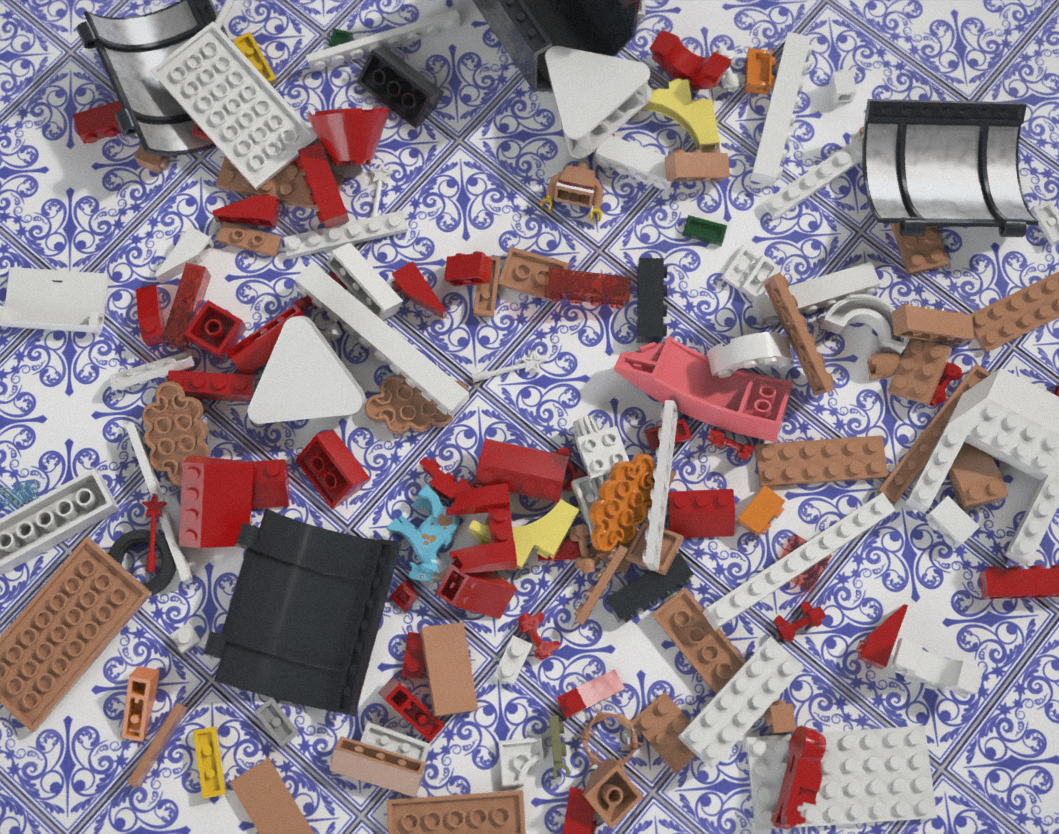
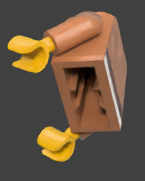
M578 163L576 167L568 165L564 171H560L550 179L545 193L547 197L542 199L540 203L542 210L546 203L550 204L548 211L551 212L553 210L552 198L554 197V201L592 208L593 205L594 209L591 211L589 218L592 221L593 214L596 213L599 215V222L601 221L603 214L600 206H602L603 188L599 180L595 178V172L589 170L585 163Z

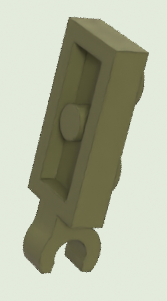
M558 715L549 716L554 763L553 777L557 779V771L564 769L566 778H568L570 770L568 766L563 764L562 758L567 756L566 744L561 743L560 734H564L563 720H559Z

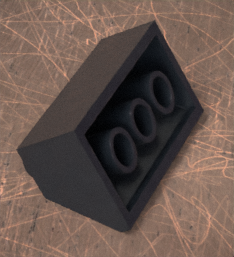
M385 46L371 50L356 83L415 129L436 109L444 94V91Z

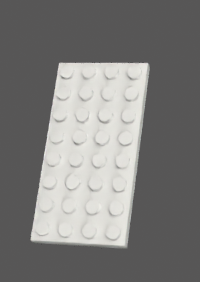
M211 22L150 70L152 75L255 190H258L299 156L297 150L313 145L319 140L318 136L214 22Z
M925 726L820 732L826 738V751L821 760L822 782L815 800L817 803L816 805L803 803L802 807L798 806V810L801 811L800 816L806 818V821L801 825L797 824L795 827L937 818ZM792 734L746 737L755 830L780 829L774 827L771 822V816L776 811L789 758L788 747Z

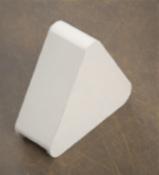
M554 46L545 54L548 74L569 154L575 158H584L590 155L651 100L652 91L648 85L650 70L642 62L561 46Z
M298 316L292 317L284 323L249 404L247 413L249 418L257 424L352 415L363 407L366 397L360 385L313 321L308 317Z

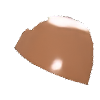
M895 353L871 354L867 360L870 380L885 379L895 374L901 360L900 355Z

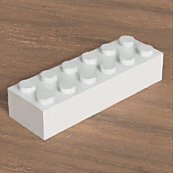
M95 468L0 519V574H5L120 510L102 475Z
M770 636L681 732L678 738L710 769L714 768L805 667Z

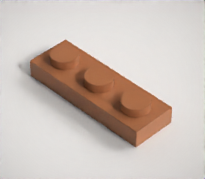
M488 256L493 260L490 284L477 285L473 314L474 316L494 318L501 257Z

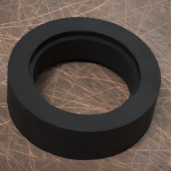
M138 529L125 533L114 542L108 554L122 566L123 557L130 548L137 544L149 543L150 530ZM157 533L155 534V546L161 553L162 566L155 578L149 582L142 583L152 592L151 596L164 590L170 584L176 572V564L168 542Z

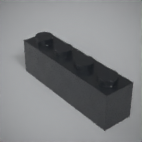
M639 258L637 343H661L663 337L667 336V324H663V317H667V305L663 304V299L667 297V285H664V278H667L668 268L664 266V258Z
M679 552L676 554L666 575L650 570L608 596L605 602L618 623L622 621L628 623L637 617L635 613L641 609L646 612L655 606L654 601L659 598L663 601L673 595L672 590L678 586L680 589H683L692 583L690 579L694 573Z

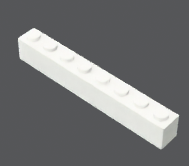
M792 32L787 33L751 181L774 186L776 179L780 180L783 168L780 167V163L785 161L787 154L784 146L789 144L792 132H788L789 126L793 127L796 118L793 110L798 108L800 101L797 93L802 91L804 80L801 77L802 74L806 75L809 64L805 62L806 57H810L813 48L812 45H809L811 40L809 36Z

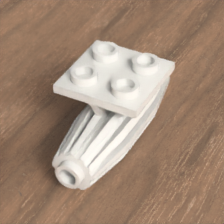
M589 415L575 420L573 427L577 449L586 474L590 476V479L594 478L599 491L601 484L610 479V472L615 463L618 461H630L617 426L601 430L594 417Z

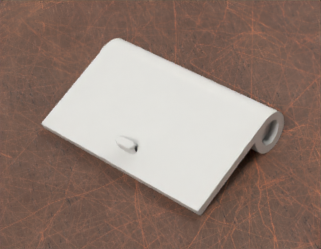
M10 267L5 306H0V326L101 333L104 323L109 274Z

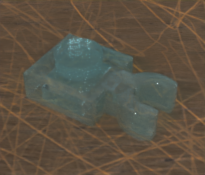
M35 479L13 483L14 489L11 490L6 487L0 488L1 494H8L6 499L0 500L2 505H9L14 500L15 504L23 505L39 498L38 484Z

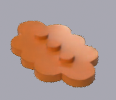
M637 454L630 462L618 461L611 469L610 479L601 484L599 499L593 502L589 510L590 520L595 525L591 534V542L595 549L608 552L614 548L617 542L622 544L631 542L637 532V525L643 523L646 519L647 506L652 504L651 488L655 485L653 480H651L655 468V463L651 456Z

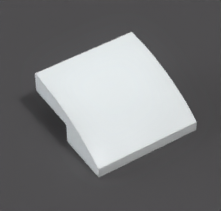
M744 244L720 278L744 294L754 298L761 295L765 290L762 281L775 275L780 267L765 255H758Z

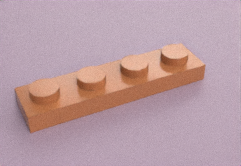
M622 545L618 549L613 548L608 557L611 560L607 568L604 566L601 568L597 575V578L600 580L596 586L591 585L585 595L588 597L585 605L580 604L574 613L577 616L575 621L579 624H585L627 554V548Z

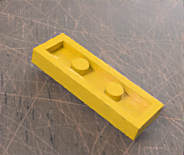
M251 32L233 39L234 45L271 85L276 83L277 79Z
M213 726L194 730L193 736L202 797L207 799L226 795L227 791L217 727Z

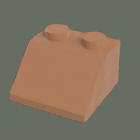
M606 758L590 774L583 796L610 829L644 798L622 768L609 758Z

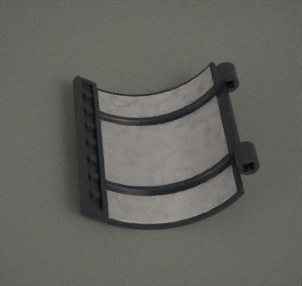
M180 0L163 9L131 17H106L93 14L87 10L83 12L87 21L80 23L76 30L84 48H96L122 106V110L115 114V118L123 136L129 137L137 134L145 152L162 156L186 155L217 147L211 141L193 137L192 132L195 121L150 71L207 25L215 22L218 12L212 0ZM222 25V32L229 38L224 25Z
M867 99L862 139V169L867 201L877 222L899 223V233L901 236H924L926 226L999 227L998 230L1001 237H1024L1027 225H1038L1039 222L1032 215L1026 204L1019 176V138L1027 104L1024 102Z

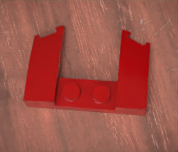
M508 483L473 488L453 494L452 499L455 501L452 508L447 507L446 516L488 513L491 544L449 552L451 560L458 558L463 565L459 572L462 574L517 569Z

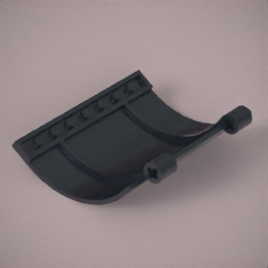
M265 509L260 528L250 524H241L235 545L246 549L225 623L221 634L209 632L203 654L220 659L214 681L279 700L355 717L401 543L335 532Z

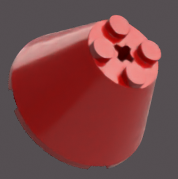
M334 109L317 111L315 115L308 113L307 116L334 166H352V162L353 165H371V160L374 158L389 116V109Z

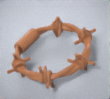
M595 709L597 715L585 727L581 736L576 735V737L582 738L587 757L592 763L589 768L591 769L594 764L599 766L602 763L599 757L596 756L599 751L597 750L592 754L588 748L590 735L595 736V734L589 733L590 729L598 721L604 720L605 725H607L606 718L614 717L617 722L632 733L630 745H625V747L630 748L628 756L621 760H615V757L612 756L613 761L624 771L623 765L633 756L638 746H643L644 743L637 742L634 724L622 713L620 715L604 713L603 711L599 713L598 709Z

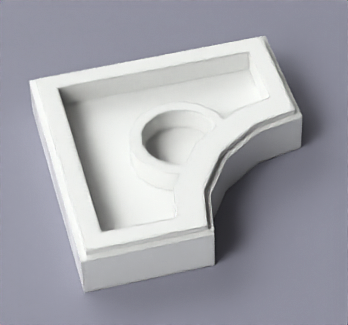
M543 737L498 741L502 787L524 785L525 776L529 768L535 763L545 760Z

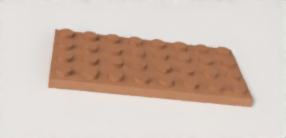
M86 536L0 637V703L31 732H36L152 594L148 588L90 537Z

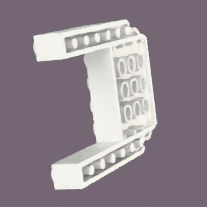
M1000 368L961 395L905 504L922 513H925L930 508L964 442L1040 480L1041 483L1004 554L1009 559L1025 566L1031 562L1059 506V397Z

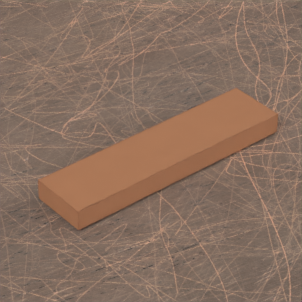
M178 702L174 705L128 779V784L140 788L189 708Z

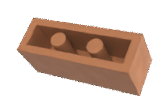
M683 149L673 150L672 154L664 157L666 179L669 182H720L730 177L728 153H720L719 150L702 153V150L684 152Z

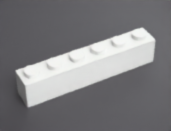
M871 261L791 285L788 289L798 302L797 309L799 313L811 314L824 306L825 308H831L838 301L849 298L851 295H873L879 287L880 281ZM768 294L755 296L752 306L759 325L766 324L771 326L778 323L779 318Z

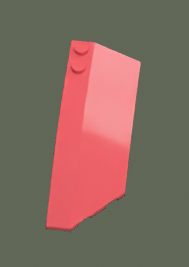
M673 336L665 338V341L659 344L653 342L641 346L638 351L632 353L628 351L621 353L614 366L615 372L663 404H665V400H674L679 409L678 411L687 416L730 432L775 443L782 427L793 387L792 381L761 375L743 369H738L731 376L720 378L719 375L712 376L708 356L674 340Z

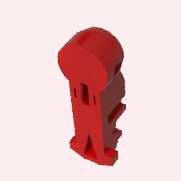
M803 725L798 726L790 738L788 747L789 758L776 811L771 816V822L774 827L789 830L797 826V824L805 823L806 818L800 816L801 811L798 810V806L802 807L803 803L812 805L817 803L815 800L822 782L821 760L826 751V738L815 729Z

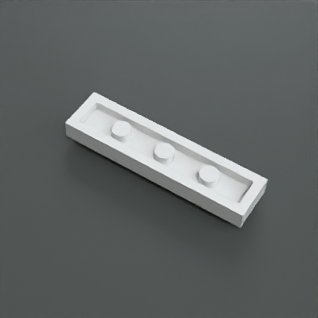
M192 350L111 374L110 386L112 391L118 389L125 390L131 385L138 383L145 384L157 377H167L169 370H189L192 366H195Z

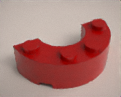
M661 29L649 47L654 62L658 63L669 73L673 80L688 79L689 86L693 90L715 88L731 65L730 58L713 52L710 57H701L692 53L682 44L679 36Z

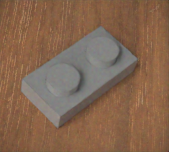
M274 698L269 699L254 711L280 747H284L300 734Z

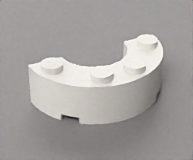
M851 295L849 298L838 301L828 311L820 326L821 329L840 335L843 328L847 325L857 322L864 323L872 327L878 334L880 350L900 355L906 346L907 337L894 336L892 311L896 309L887 301L873 295Z
M777 332L740 336L730 339L731 344L723 346L720 343L707 352L712 376L719 375L720 378L729 377L738 369L743 367L752 368L757 366V364L772 365V368L788 369L794 363L787 335L781 337L780 333Z
M904 638L898 640L891 667L894 672L904 675V680L912 683H917L918 681L925 683V688L937 691L938 688L954 691V694L961 697H968V694L978 693L984 668L966 661L951 660L933 655L923 650V645Z

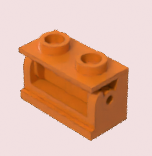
M748 48L744 93L768 94L770 87H774L775 75H772V69L775 68V57H772V49H770L768 54L767 50Z
M764 485L736 522L750 533H756L755 538L760 533L764 535L772 526L769 524V521L773 517L777 519L785 510L782 507L785 500Z

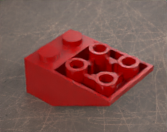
M456 558L451 563L436 594L455 607L500 619L518 588L493 571L461 574L459 569L463 565Z

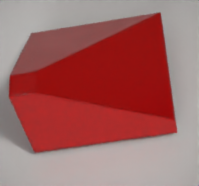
M409 579L402 582L390 596L404 612H407L419 597Z

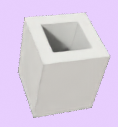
M853 70L833 72L829 81L833 103L853 101L857 92Z

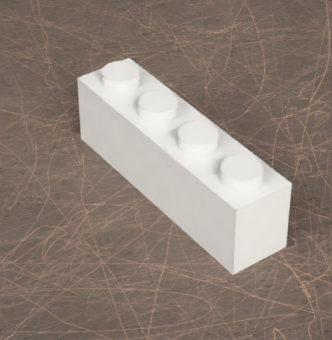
M612 135L597 148L595 162L601 167H610L622 175L628 174L641 182H650L659 189L670 190L673 183L666 179L664 158L666 156Z
M351 243L331 252L326 264L363 305L381 320H385L397 313L403 300Z

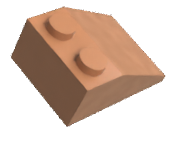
M963 444L948 471L958 506L962 510L1001 502L1008 497L1003 477L992 456L970 444Z

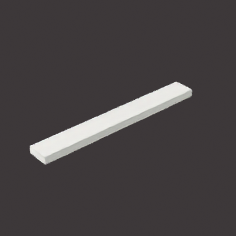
M133 422L128 423L125 426L151 498L153 494H157L159 501H165L154 469L150 465L149 455L139 428ZM166 505L161 508L163 516L159 517L181 581L187 585L192 583L194 579L182 546H179V538Z

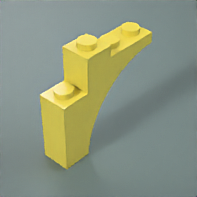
M675 79L668 82L667 89L658 88L652 91L651 100L641 110L657 112L676 121L687 131L697 150H702V153L718 150L720 140L712 99L699 98L692 101L688 79Z
M560 499L558 504L541 519L525 526L512 528L516 547L517 568L522 571L534 548L537 549L536 553L546 559L548 557L554 559L579 515V509ZM473 520L469 526V532L472 533L471 536L480 542L484 539L491 543L490 527Z

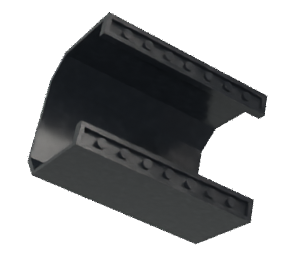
M472 0L533 92L553 91L545 54L554 46L612 57L618 55L635 37L640 0Z

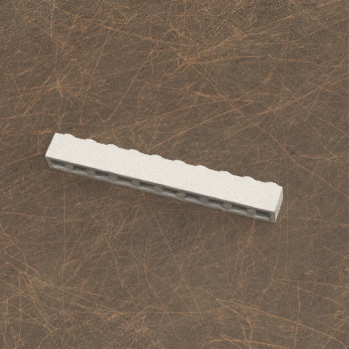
M311 262L295 278L298 286L296 289L303 296L306 297L308 295L312 298V303L318 309L324 308L328 312V317L334 322L339 321L344 325L342 328L349 335H356L363 347L366 349L370 347L375 351L373 354L380 361L383 362L385 360L388 362L390 369L395 374L399 375L401 373L406 378L405 381L412 388L417 387L422 391L421 395L429 402L433 400L437 404L436 407L444 415L448 413L453 417L469 400V392L316 264Z
M884 493L879 494L708 606L702 612L714 631H716L890 516L895 511V508Z

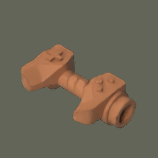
M587 524L574 526L572 530H569L570 539L579 543L581 556L575 559L576 569L582 570V574L595 572V566L600 564V558L589 554L586 538L590 537Z

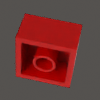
M207 300L184 332V335L190 343L224 362L228 357L226 351L237 344L247 328L243 320Z

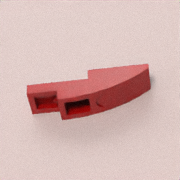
M424 457L419 462L420 468L433 478L429 482L430 487L452 503L455 501L452 499L453 494L478 488L471 480L466 481L463 478L456 484L457 480L449 472L443 473L440 470L441 466L433 458L429 460Z

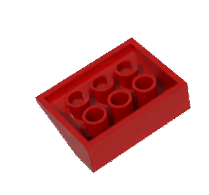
M189 455L182 462L179 546L194 548L238 547L235 544L241 524L251 525L254 462Z

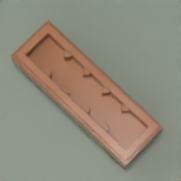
M222 222L216 240L221 244L276 257L282 237Z

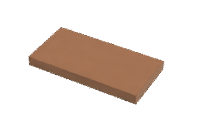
M464 622L421 627L420 634L434 717L477 711L478 704Z
M269 757L229 782L259 834H315Z

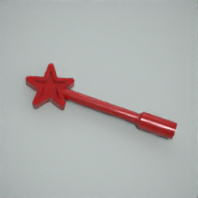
M153 494L151 501L142 502L148 508L145 517L149 518L151 516L149 553L146 560V572L151 573L155 572L157 516H163L161 508L167 505L166 501H159L157 494Z

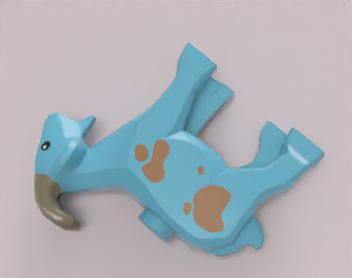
M427 484L418 493L419 497L413 502V506L425 508L429 511L430 516L417 528L401 515L398 520L395 518L387 526V530L403 536L411 544L416 556L421 561L419 566L410 562L412 570L409 573L410 579L426 583L442 582L449 566L443 572L438 573L436 554L444 545L448 547L454 541L455 537L453 535L457 532L460 517L459 515L446 516L447 507L443 506L439 496Z

